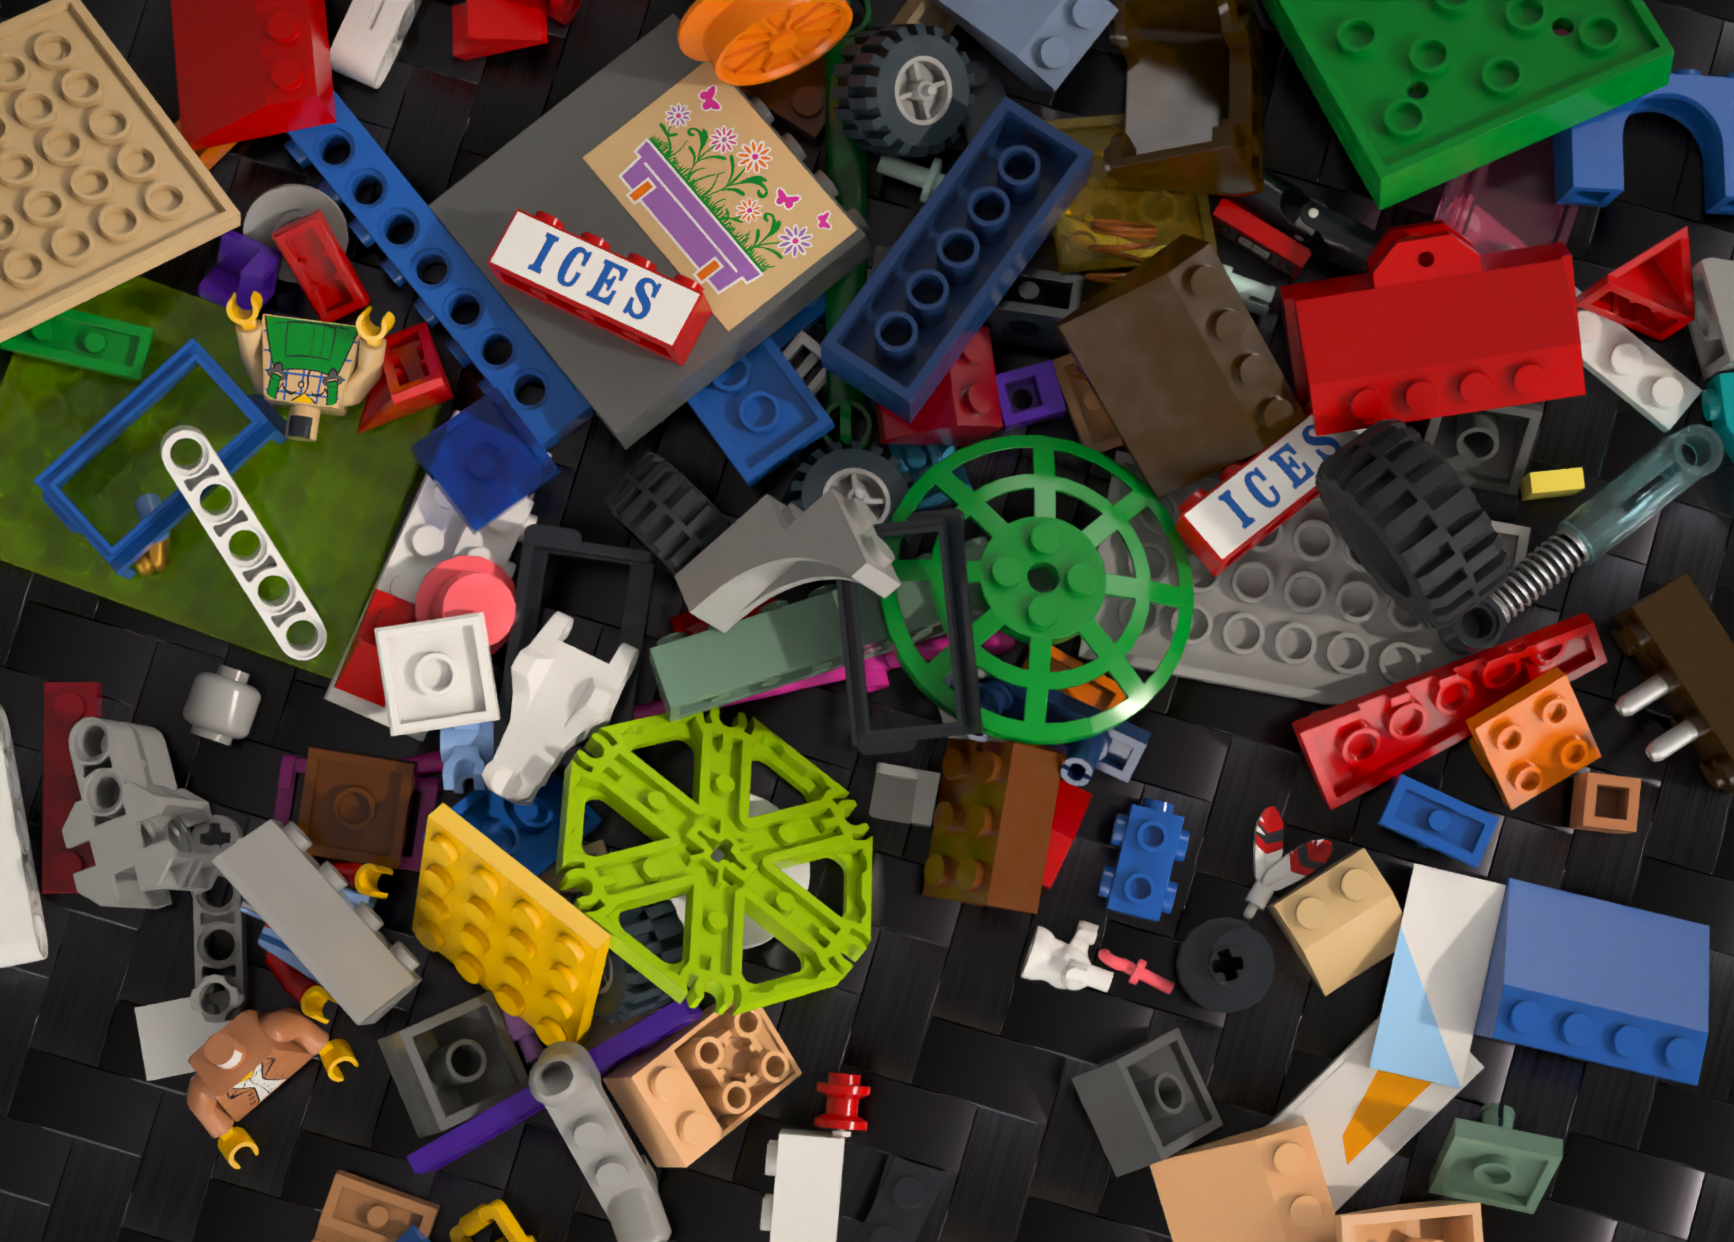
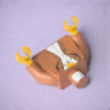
M282 1008L268 1013L245 1010L218 1033L210 1036L206 1043L193 1053L188 1060L196 1074L190 1079L187 1104L213 1138L219 1137L218 1148L228 1163L235 1169L241 1168L234 1159L238 1149L248 1146L256 1156L259 1153V1149L246 1130L242 1127H232L234 1121L239 1122L316 1054H320L329 1078L336 1082L344 1080L342 1072L337 1066L339 1062L349 1061L354 1066H359L354 1052L346 1040L334 1039L328 1041L329 1034L296 1009Z

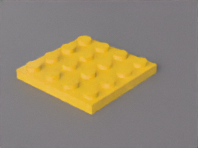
M442 803L428 815L412 931L415 932L417 939L425 948L433 952L438 951L451 961L458 973L466 981L472 984L478 983L485 990L492 991L501 1009L511 1016H519L534 1028L544 1044L550 1046L553 1043L568 1041L585 1047L611 935L446 804Z

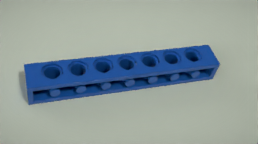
M334 91L337 122L287 132L291 139L284 146L303 170L310 164L315 167L323 177L316 184L321 192L328 195L338 206L344 203L355 217L348 225L368 249L374 243L378 245L387 257L380 265L400 289L408 283L420 297L412 305L427 324L433 328L439 322L452 337L444 344L461 366L465 368L471 362L484 377L477 385L494 407L498 408L503 403L508 406L516 416V419L509 425L529 448L537 443L543 451L548 453L594 416L591 407ZM341 144L350 147L349 157L343 163L338 165L326 163L327 153L332 147ZM378 184L383 187L382 195L375 203L365 205L358 202L359 192L366 185ZM409 223L415 226L414 235L407 243L397 245L390 242L391 231L397 225ZM432 263L445 264L447 266V274L441 282L434 285L422 282V273L428 265ZM472 302L480 306L479 315L474 322L467 325L454 322L455 310L461 304ZM497 342L510 344L512 346V354L508 361L501 365H492L486 362V353L491 345ZM538 382L545 386L544 396L537 404L523 405L518 401V393L526 383Z

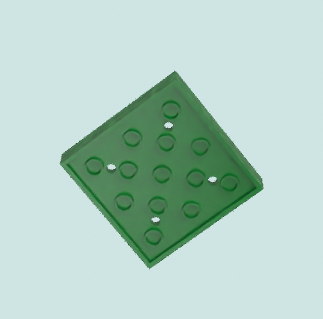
M1260 0L1379 211L1668 85L1675 51L1643 0ZM1557 29H1565L1569 31L1570 34L1560 36L1554 33V31ZM1421 92L1426 96L1421 99H1414L1409 94Z

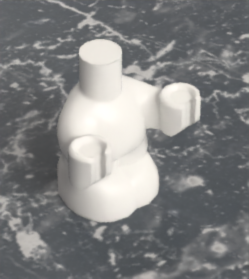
M1079 920L1074 937L1069 944L1055 939L1048 929L1037 926L1022 967L1021 977L1029 980H1044L1058 989L1075 991L1089 986L1108 992L1114 972L1091 965L1088 957L1089 945L1094 944L1099 926Z

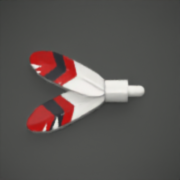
M1273 806L1267 807L1261 812L1255 825L1253 868L1256 882L1245 898L1248 906L1243 915L1246 919H1252L1258 909L1264 910L1274 893L1273 891L1281 890L1320 868L1326 863L1333 850L1332 843L1328 840H1312L1282 857L1283 821L1279 812Z

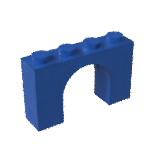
M1695 69L1676 70L1670 73L1668 85L1553 135L1555 204L1606 207L1624 191L1623 129L1627 117L1639 112H1657L1670 116L1690 131L1700 148L1703 161L1705 213L1734 215V73L1717 77L1702 76L1701 72Z

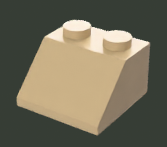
M1365 848L1352 851L1266 906L1324 996L1394 953L1403 917L1394 893Z

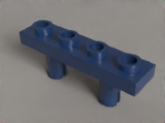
M977 667L981 708L1006 718L1023 721L1026 688L998 680ZM951 672L943 681L954 690ZM1048 690L1045 723H1064L1088 718L1103 712L1058 690ZM1125 721L1121 725L1089 739L1065 744L1043 745L1066 755L1060 773L1061 777L1070 785L1084 786L1088 784L1095 768L1128 783L1148 744L1151 732ZM985 733L966 735L971 740L978 742L987 741L991 737Z

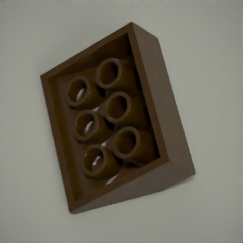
M1182 234L1055 324L1149 489L1158 499L1266 449L1307 419L1210 242Z

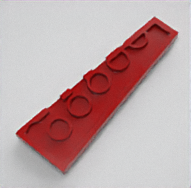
M1585 613L1342 704L1313 712L1309 716L1291 724L1321 798L1328 808L1333 810L1471 736V731L1466 723L1467 719L1551 669L1559 668L1566 674L1569 682L1607 663V659L1594 621Z

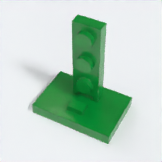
M69 309L1 342L0 349L142 383L145 378L156 332L152 328Z

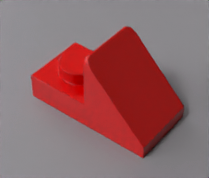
M466 0V3L452 6L453 56L467 61L548 43L547 0Z
M374 588L335 682V688L385 707L386 701L374 629L416 622L414 616L415 604Z

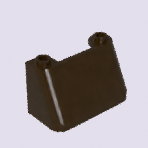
M1115 0V7L1119 11L1108 24V34L1112 47L1115 50L1120 49L1127 61L1125 133L1113 135L1110 146L1104 149V164L1109 178H1115L1121 187L1234 197L1262 193L1264 189L1265 45L1260 22L1250 1Z

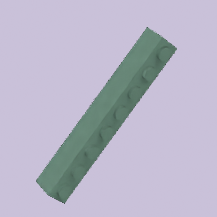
M978 537L965 542L967 561H979L989 543L987 537ZM932 553L923 554L912 560L931 559ZM1033 569L1028 572V582L1034 590L1041 593L1054 590V579L1050 573L1043 569ZM900 582L901 585L897 588L898 600L905 626L914 644L946 634L935 612L930 593V582ZM857 583L865 660L891 652L893 649L885 634L878 607V594L868 587ZM969 583L972 621L974 623L985 612L978 599L976 583ZM837 584L819 587L808 594V599L789 604L787 600H778L766 604L758 610V615L739 620L726 633L709 624L707 626L708 630L691 636H688L686 632H677L658 640L657 646L650 648V667L669 722L844 667Z

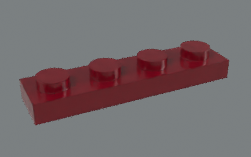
M44 682L42 894H80L77 892L73 874L96 865L90 841L73 848H66L62 829L75 802L82 800L69 751V735L74 725L81 719L86 717L102 718V683Z

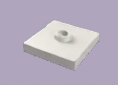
M484 612L374 629L391 736L500 719Z

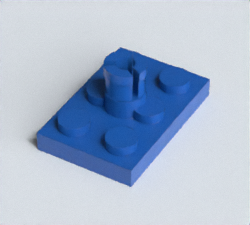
M554 771L551 773L546 785L542 786L537 792L533 805L513 804L493 794L485 785V790H473L451 808L538 878L556 864L564 781ZM585 803L582 840L591 834L603 820L587 803ZM425 833L421 837L423 840H425Z

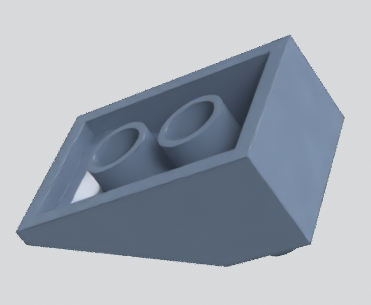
M932 0L1036 94L1056 91L1119 11L1108 0Z

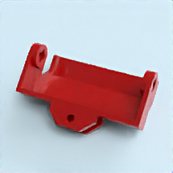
M1444 220L1428 221L1389 228L1366 257L1368 273L1279 287L1291 382L1294 387L1293 394L1302 409L1311 402L1316 436L1366 429L1379 420L1394 419L1405 423L1586 395L1572 254L1563 242L1479 255L1474 250L1472 241Z

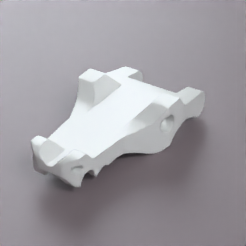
M559 611L554 613L529 646L519 652L511 666L513 687L511 717L493 760L485 766L481 774L487 788L493 794L513 804L533 805L537 792L542 786L546 785L551 773L556 769L565 753L573 746L597 733L601 727L609 724L621 692L636 666L639 656L637 648L622 643L608 664L564 643L563 641L572 629L574 619Z

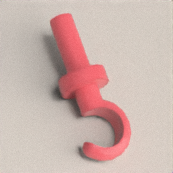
M1107 949L1098 951L1097 955L1101 962L1115 970L1130 975L1128 982L1136 985L1140 980L1168 995L1172 992L1175 983L1146 969V961L1139 959L1136 964L1126 958H1120L1111 954Z

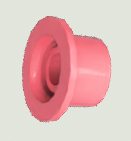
M458 555L439 562L424 576L415 594L414 616L416 622L484 612L490 654L492 655L509 640L510 628L515 620L516 604L514 600L516 588L513 580L500 565L481 556Z

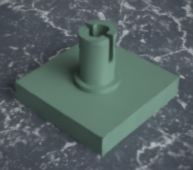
M1499 1103L1483 1105L1480 1109L1481 1123L1455 1118L1429 1174L1428 1193L1534 1214L1563 1158V1139L1514 1130L1515 1111L1510 1106L1504 1105L1502 1108V1118L1498 1117Z

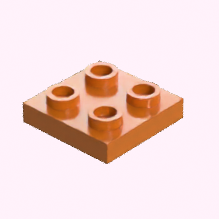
M1557 667L1466 720L1473 736L1469 739L1470 747L1481 767L1493 780L1502 801L1511 810L1602 757L1566 674Z

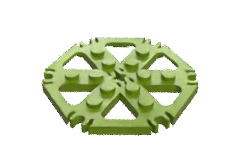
M719 707L711 709L705 719L703 712L669 722L667 713L601 727L597 733L590 737L584 747L595 758H591L579 749L564 771L555 877L566 873L558 885L560 890L576 888L583 892L585 896L577 898L573 906L611 935L609 948L679 1004L687 996L689 1008L695 1009L702 1001L704 992L712 994L717 1003L716 1014L723 1015L732 1002L733 1012L731 1016L837 986L854 966L841 953L856 962L871 942L873 836L866 840H861L869 829L868 824L852 825L846 821L845 818L850 816L857 807L855 800L846 799L849 792L754 717L747 725V718L744 713L739 712L731 723V727L724 725L720 721ZM673 740L683 741L688 744L694 752L692 799L631 751ZM752 761H760L770 767L804 795L807 803L749 818ZM589 800L603 801L654 842L596 857L587 855L582 848L585 803ZM717 849L726 855L719 863L710 857ZM823 858L836 861L844 872L843 916L837 915L781 869ZM686 895L682 961L679 963L669 964L662 961L624 931L619 923V914L623 911ZM744 913L799 957L801 962V970L799 972L759 984L749 983L742 975Z

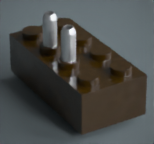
M1684 573L1662 584L1610 617L1616 626L1612 630V635L1618 646L1627 656L1634 654L1645 670L1641 674L1643 683L1621 696L1615 706L1622 716H1630L1653 701L1664 699L1674 714V717L1670 719L1673 728L1648 744L1645 749L1647 756L1653 762L1662 761L1685 745L1693 743L1704 760L1700 763V768L1708 782L1716 790L1722 788L1726 795L1733 794L1734 644L1688 574Z

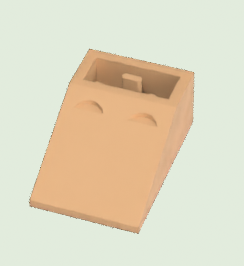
M733 1002L723 1015L716 1014L717 1003L702 1011L701 1019L624 1062L602 1078L656 1167L687 1168L802 1074L763 1007L731 1016Z

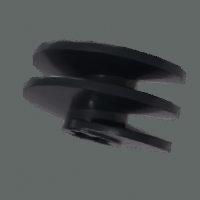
M1217 917L1200 922L1185 935L1177 951L1176 971L1181 987L1193 1002L1209 1011L1233 1013L1246 1010L1262 999L1272 984L1275 960L1272 946L1256 928L1240 919ZM1223 949L1227 957H1236L1238 961V968L1230 970L1232 978L1228 980L1225 979L1223 973L1213 972L1212 961L1220 960L1217 952Z

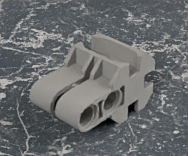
M86 717L78 721L72 728L68 741L82 800L75 802L64 824L62 833L66 848H73L90 841L96 865L73 874L77 892L100 906L159 909L172 904L169 890L191 891V895L211 890L220 872L211 861L221 853L220 845H213L196 852L190 829L213 820L209 802L186 789L177 788L166 741L162 733L151 726L98 717Z

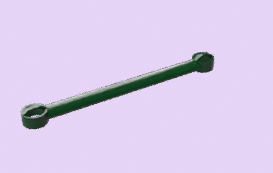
M858 0L864 8L865 19L854 30H851L850 25L843 38L825 53V174L839 193L835 200L845 211L851 207L855 208L867 223V151H863L856 146L858 139H848L842 131L846 122L845 120L836 119L833 109L839 107L838 98H831V86L838 85V77L833 75L835 64H843L845 60L840 53L846 45L855 44L854 36L861 31H868L871 27L873 16L870 1ZM867 259L826 291V336L867 282ZM826 369L825 411L832 418L833 414L840 410V443L843 449H847L851 441V409L860 412L866 426L865 435L860 440L863 449L871 440L873 433L871 416L867 411V395ZM829 432L822 436L827 445L834 443L829 436Z

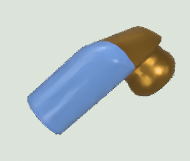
M153 493L145 494L135 500L134 506L139 522L162 503L159 495ZM170 531L134 562L141 575L147 576L156 570L161 573L169 565Z

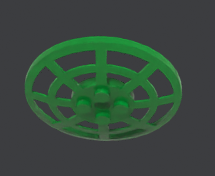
M1010 435L983 440L955 451L932 466L909 489L894 512L890 523L906 521L907 517L915 511L923 496L935 486L957 505L956 508L964 513L965 520L970 517L992 538L984 549L979 561H967L969 583H976L978 599L985 612L973 623L977 667L998 680L1026 688L1023 721L1006 718L981 708L985 734L997 739L1029 745L1065 744L1089 739L1111 730L1142 710L1167 683L1180 661L1191 630L1194 606L1192 570L1184 542L1175 529V524L1170 514L1154 493L1131 471L1103 453L1073 441L1043 435ZM1012 448H1032L1033 474L1001 478L980 487L976 491L970 489L951 472L963 463L990 452ZM1054 451L1066 453L1095 464L1119 479L1131 492L1115 505H1112L1106 498L1087 486L1055 476ZM1033 490L1034 516L1021 518L1008 524L987 504L991 499L1006 493ZM1056 492L1084 502L1100 513L1101 516L1082 531L1070 523L1056 519ZM1146 507L1159 522L1172 547L1178 568L1179 587L1151 581L1150 568L1144 548L1135 530L1128 522ZM1114 532L1119 534L1130 555L1135 578L1108 574L1105 571L1103 560L1096 547ZM939 534L932 549L931 559L898 560L900 542L903 535L884 537L883 541L894 554L895 560L891 564L900 582H930V593L936 615L946 635L949 637ZM1033 569H1043L1050 573L1054 579V590L1047 593L1034 590L1028 582V572ZM897 589L886 598L878 594V607L885 634L899 664L924 695L943 712L957 720L954 690L943 681L952 672L950 646L948 645L927 664L917 650L905 626ZM1105 595L1134 600L1129 622L1115 643L1094 619L1102 606ZM1150 603L1179 609L1178 620L1169 649L1156 671L1143 683L1125 656L1133 648L1143 631ZM998 630H1001L1004 634L1017 641L1029 644L1028 670L1001 661L983 649L981 645ZM1078 634L1097 656L1094 661L1080 667L1050 672L1052 645L1068 641ZM1109 672L1127 697L1115 707L1088 718L1064 723H1045L1048 690H1061L1080 686Z

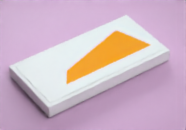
M1379 1016L1266 1126L1303 1115L1308 1123L1332 1205L1336 1212L1484 1068L1470 1052L1461 1089L1369 1068L1380 1020Z

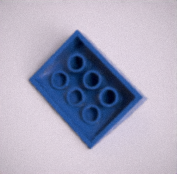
M1506 878L1504 884L1506 889L1474 1035L1669 1081L1698 1086L1709 1026L1710 926Z

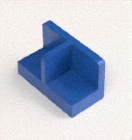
M1403 774L1391 778L1388 785L1391 791L1376 824L1416 841V845L1423 849L1429 847L1466 865L1477 868L1499 818Z

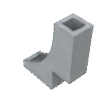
M832 488L805 512L792 503L785 506L766 494L675 575L689 612L723 633H726L740 619L766 600L804 583L830 579L848 580L868 587L883 598L889 596L901 585L891 564L895 560L894 554L888 545L877 536L873 527L877 523L873 512L860 499L854 498L850 501Z

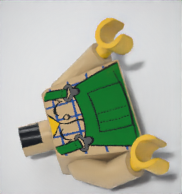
M253 291L251 295L253 309L243 310L237 305L236 293H232L227 303L226 311L228 317L237 323L236 335L240 358L255 391L264 395V399L272 407L289 410L285 432L286 438L304 442H316L320 414L345 416L349 406L359 404L381 379L387 343L383 337L395 323V317L391 312L388 311L383 317L382 327H377L371 322V306H368L358 316L356 326L263 314L261 322L256 319L263 303L261 294Z

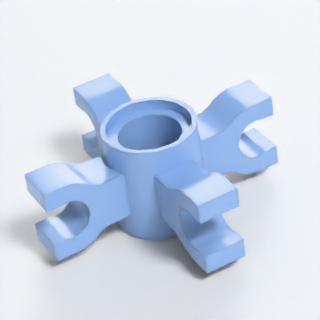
M496 720L440 729V753L442 763H444L442 771L444 790H453L454 794H464L466 779L473 778L474 790H485L486 784L481 774L485 766L493 760L499 747L494 746Z

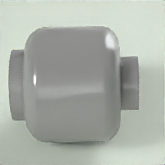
M219 664L216 674L211 672H200L197 674L183 709L184 719L192 725L190 733L228 746L231 745L232 739L245 738L250 732L261 700L259 691L247 685L250 674Z

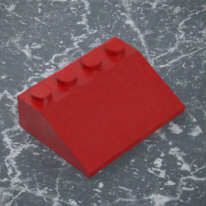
M171 0L181 135L193 151L337 122L325 0Z

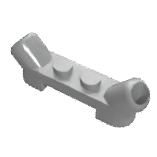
M561 1041L551 1044L542 1051L538 1061L531 1068L528 1080L529 1088L534 1098L545 1105L609 1218L617 1242H667L672 1230L658 1193L656 1173L646 1155H639L602 1088L601 1074L592 1057L583 1046L575 1042Z

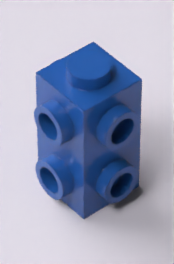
M1143 798L1141 806L1132 804L1128 807L1127 815L1117 813L1110 844L1119 846L1114 867L1105 865L1103 868L1097 896L1106 898L1103 909L1153 922L1160 920L1161 912L1171 913L1178 883L1169 881L1174 860L1183 862L1190 837V831L1182 829L1184 817L1172 814L1173 804Z

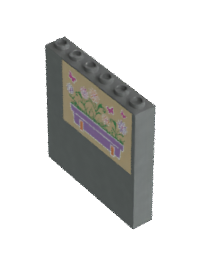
M674 13L428 205L625 450L872 255L867 235L871 233L869 225L855 208L851 207L845 211L835 200L839 193L823 171L819 169L813 174L802 162L807 156L793 136L787 132L781 137L770 125L775 119L766 105L757 96L749 100L739 89L740 86L722 82L717 77L711 63L696 61L682 52L677 42V30L680 20ZM518 208L533 216L537 211L546 212L560 220L565 225L564 230L579 237L582 232L592 233L606 241L611 246L610 251L625 258H627L629 253L638 254L656 265V272L671 279L676 274H681L700 284L704 288L703 293L712 309V313L684 365L676 364L499 282L487 262L516 209Z

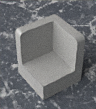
M877 762L876 777L869 809L870 816L931 828L940 773Z

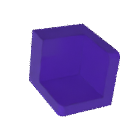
M230 230L222 235L216 266L200 282L197 294L227 308V303L232 293L235 292L237 295V305L243 310H252L251 295L253 291H256L262 296V309L275 294L283 256L276 249Z

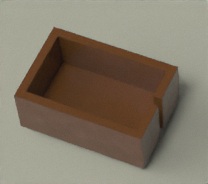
M949 738L947 751L942 762L943 775L938 804L933 815L934 827L929 857L924 867L925 880L922 896L976 906L1037 914L1064 754L1017 743L978 742L968 739Z

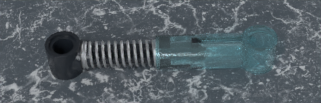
M1695 424L1663 438L1653 450L1559 522L1555 536H1550L1548 541L1541 544V547L1535 548L1534 553H1529L1527 558H1522L1520 564H1514L1513 569H1509L1505 583L1467 612L1472 614L1479 623L1480 631L1476 639L1465 633L1462 627L1463 616H1461L1447 628H1438V636L1442 644L1451 652L1460 655L1472 654L1496 644L1506 629L1507 623L1510 622V618L1516 617L1517 611L1523 612L1524 605L1530 606L1531 599L1538 600V594L1545 595L1546 589H1552L1553 583L1559 584L1560 577L1566 578L1567 572L1573 573L1574 566L1580 567L1581 562L1585 565H1592L1698 480L1714 472L1720 466L1724 456L1723 443L1719 435L1710 427ZM1683 443L1689 445L1696 454L1695 466L1685 461L1682 455ZM1660 474L1664 477L1639 498L1633 499L1632 495Z

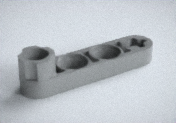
M212 815L213 820L195 826L192 831L196 852L211 847V845H205L204 840L205 835L214 833L215 825L220 824L221 832L229 833L231 836L230 843H225L221 846V852L235 844L238 838H243L242 829L236 821L229 817ZM219 872L217 877L222 876L226 878L221 872ZM233 885V897L223 907L218 908L211 905L206 899L205 892L193 895L195 989L191 992L190 1001L192 1009L201 1013L206 1022L221 1023L232 1021L246 1009L248 1004L246 913L240 911L244 898ZM220 929L229 932L235 942L234 951L231 956L221 961L212 958L206 946L209 936ZM236 966V976L220 974L207 976V967L226 969ZM219 983L225 986L226 992L230 994V1003L226 1005L225 1011L220 1013L218 1005L210 1004L209 995L218 992Z

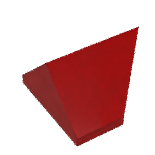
M1688 225L1607 274L1576 297L1577 306L1661 342L1694 320L1695 308Z
M426 322L383 337L387 343L382 377L366 396L356 434L454 398Z

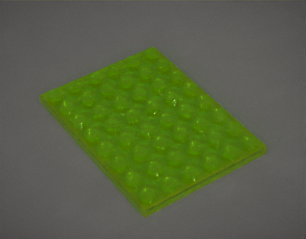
M136 276L71 308L72 310L154 329L156 334L144 380L191 338H194L248 396L260 394L255 391L240 358L236 335L237 323L228 317L226 308L221 305ZM14 352L0 386V560L332 680L372 593L443 402L356 434L366 400L365 396L359 404L349 406L345 416L320 414L316 442L288 439L278 445L271 439L231 475L325 626L327 642L323 651L309 660H296L289 657L281 649L193 510L170 530V563L167 568L161 573L156 570L150 575L145 576L138 572L133 563L131 567L137 574L130 580L116 574L110 564L82 533H74L66 527L43 501V490L33 480L137 388L141 382ZM198 365L61 489L111 545L114 546L139 523L134 502L138 497L153 493L159 495L161 502H163L178 488L167 471L160 453L161 441L171 428L179 425H191L198 428L207 437L217 453L252 421L209 374ZM273 407L287 422L289 410ZM191 438L179 439L172 445L170 457L180 465L192 464L201 454V445ZM220 485L200 504L208 510L217 511L228 504L230 491L225 486ZM240 530L231 536L229 549L237 555L245 556L251 554L258 546L259 537L250 530ZM278 575L265 577L258 586V594L266 600H276L284 595L287 589V581ZM306 620L296 621L289 626L286 638L294 644H305L313 638L315 626Z

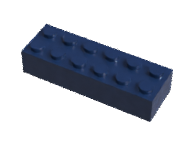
M1005 96L821 342L822 366L910 424L1091 177L1094 152Z

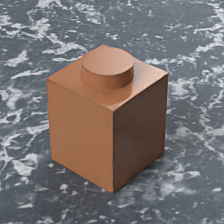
M1590 772L1574 776L1569 828L1621 835L1636 832L1641 778Z

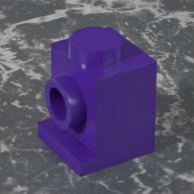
M1052 360L996 375L1004 432L1052 419L1064 418L1066 407ZM1019 392L1027 393L1031 397L1032 404L1027 409H1018L1013 405L1012 397Z

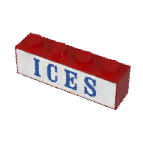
M518 208L516 209L487 262L499 282L676 364L684 365L712 313V309L703 293L704 288L700 284L681 274H676L671 279L656 272V265L638 254L629 253L627 258L614 253L610 251L611 246L606 241L592 233L582 232L579 237L564 230L565 225L560 220L546 212L537 211L533 216Z
M1309 402L1302 409L1307 417L1306 420L1259 452L1248 462L1242 459L1226 467L1218 476L1222 482L1210 492L1206 493L1201 488L1190 495L1178 507L1182 514L1178 518L1175 529L1180 534L1183 542L1214 578L1318 497L1320 492L1316 488L1315 477L1320 464L1366 429L1316 436L1311 402Z

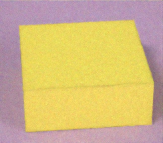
M1582 467L1530 472L1522 478L1520 483L1522 501L1574 496L1585 488Z

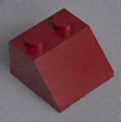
M981 326L910 424L875 401L880 443L968 447L980 442L1003 427L989 327Z

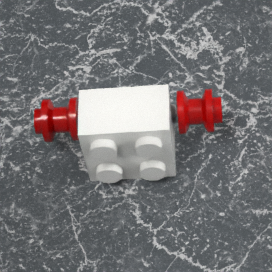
M829 1072L828 1082H817V1091L827 1096L826 1111L824 1114L814 1117L813 1126L833 1128L832 1132L782 1128L778 1140H769L765 1175L775 1176L774 1194H765V1197H763L760 1230L771 1231L770 1242L837 1241L845 1137L851 1136V1131L846 1130H867L868 1122L858 1116L859 1099L870 1095L871 1086L860 1085L861 1075Z

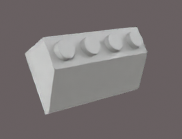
M270 819L217 855L211 862L357 1025L375 1024L422 981L421 977L414 971L420 965L416 957L400 941H397L393 946L378 931L384 925L381 918L364 901H361L357 906L343 892L348 882L328 861H325L321 866L307 851L313 845L312 842L294 822L290 821L284 826L281 821Z

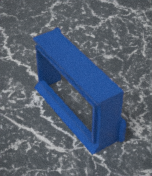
M191 338L33 480L43 490V501L66 527L74 533H82L110 564L115 573L128 580L137 574L131 565L192 511L191 506L180 489L177 488L121 540L112 546L61 488L191 371L200 365L252 421L217 452L230 475L237 471L271 439L278 445L289 439L285 437L287 422L262 395L252 394L248 396L194 338ZM212 484L203 489L200 495V503L217 489L220 484Z

